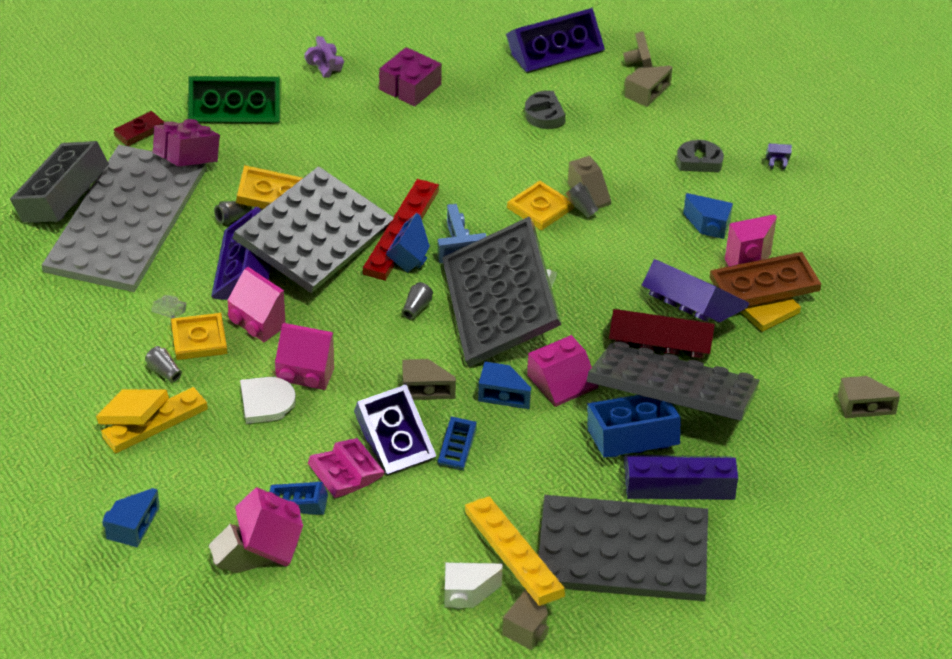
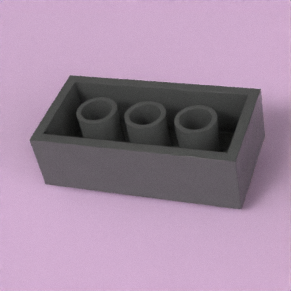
M97 141L61 143L10 198V201L22 222H58L77 203L80 196L90 189V185L103 174L109 163Z

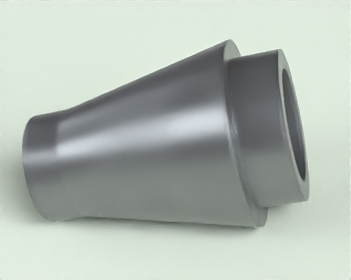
M581 182L566 192V195L569 197L567 200L585 214L587 218L599 210L587 186H583Z
M221 201L219 205L214 207V214L218 223L228 225L252 210V207L236 203V201Z
M418 282L411 286L405 306L401 311L404 317L410 320L415 319L416 315L432 301L433 291L428 285Z
M156 346L145 356L147 367L167 378L171 383L176 382L181 377L182 371L178 368L167 349Z

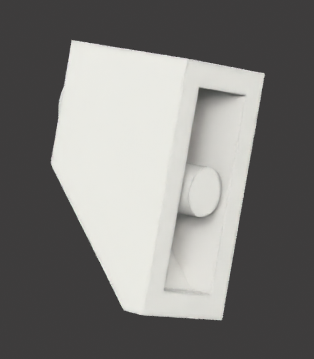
M446 563L445 607L458 609L474 608L502 586V564Z

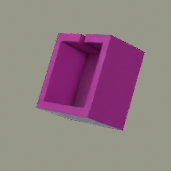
M405 47L379 68V90L393 97L398 96L399 79V100L415 107L442 85V63Z
M185 119L183 123L166 121L164 125L154 126L153 153L167 159V161L178 167L218 162L220 134L212 131L208 126L198 124V121L193 119Z

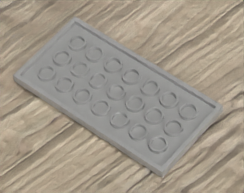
M118 145L108 161L109 165L105 168L103 174L96 179L42 264V270L44 273L135 292L206 171V163L178 167L167 161V159L154 154L152 151Z

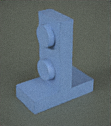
M457 204L447 205V225L451 237L438 239L437 257L439 263H443L442 257L487 237L486 233L469 235V230L464 229V214L459 213Z

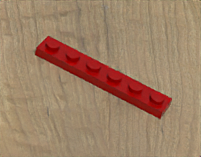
M421 179L415 181L394 215L393 220L363 266V275L386 281L396 264L386 255V252L406 221L416 213L423 219L439 192V184Z

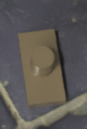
M644 31L635 33L638 49L623 53L626 66L642 62L644 68L653 67Z

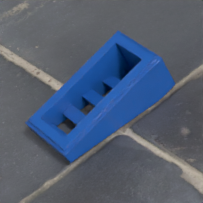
M451 416L438 459V465L464 470L476 434L477 422ZM454 432L467 434V437L455 435ZM452 440H456V441L465 442V445H463V444H458V443H454V442H451V441H452ZM449 447L463 450V452L460 453L449 450ZM449 455L461 459L460 461L447 459L446 456Z
M323 482L277 484L270 487L269 492L274 493L278 497H280V494H283V499L297 504L302 514L324 515L328 493Z

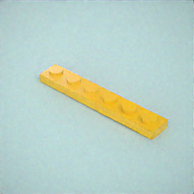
M490 496L465 504L467 516L539 606L565 597L563 585Z

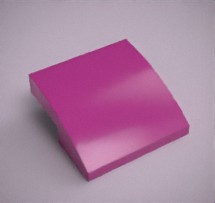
M358 438L335 442L333 451L310 455L308 465L334 498L364 488L384 475V470Z

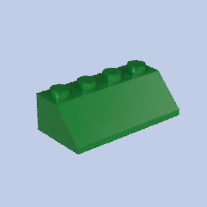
M188 76V119L197 120L198 122L280 123L282 80L280 77Z

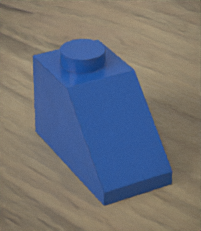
M686 193L683 214L700 234L724 239L731 221L733 203Z
M418 213L403 224L386 252V255L407 273L414 267L420 268L427 259L425 254L430 247L421 216Z
M484 362L479 380L478 401L529 409L531 387L510 365Z
M151 488L115 501L111 510L107 511L103 517L102 525L105 527L107 540L138 547L160 508L158 489Z

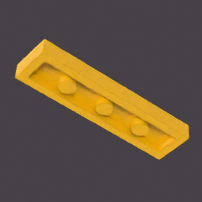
M192 387L167 399L144 425H112L101 430L102 438L116 454L208 410L207 402Z

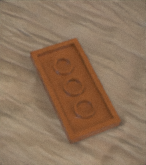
M803 252L710 270V279L714 286L749 302V306L821 290V282Z

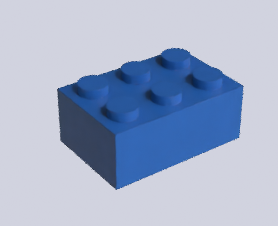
M642 395L587 403L588 431L603 458L680 445V416L672 403Z

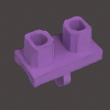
M317 36L316 47L308 48L304 58L309 65H317L323 77H330L332 71L340 72L342 70L344 60L342 56H335L337 48L334 44L326 43L323 36Z

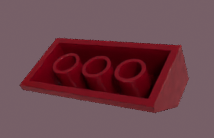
M613 309L609 339L628 345L629 342L638 343L639 348H648L653 351L655 346L665 347L664 352L679 355L680 350L690 351L689 356L705 358V354H711L715 324Z

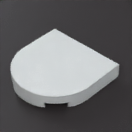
M263 377L240 380L246 424L279 420L295 407V390L290 383L281 378Z

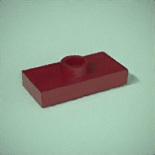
M150 111L113 129L114 136L126 146H130L154 134V126L164 125V121L154 112Z

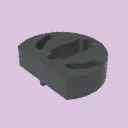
M540 91L534 93L526 100L525 117L533 126L551 129L565 124V113L554 91Z
M691 140L683 143L678 148L676 164L680 171L720 172L724 155L720 147L712 142ZM698 149L705 153L703 159H698L695 156V152Z

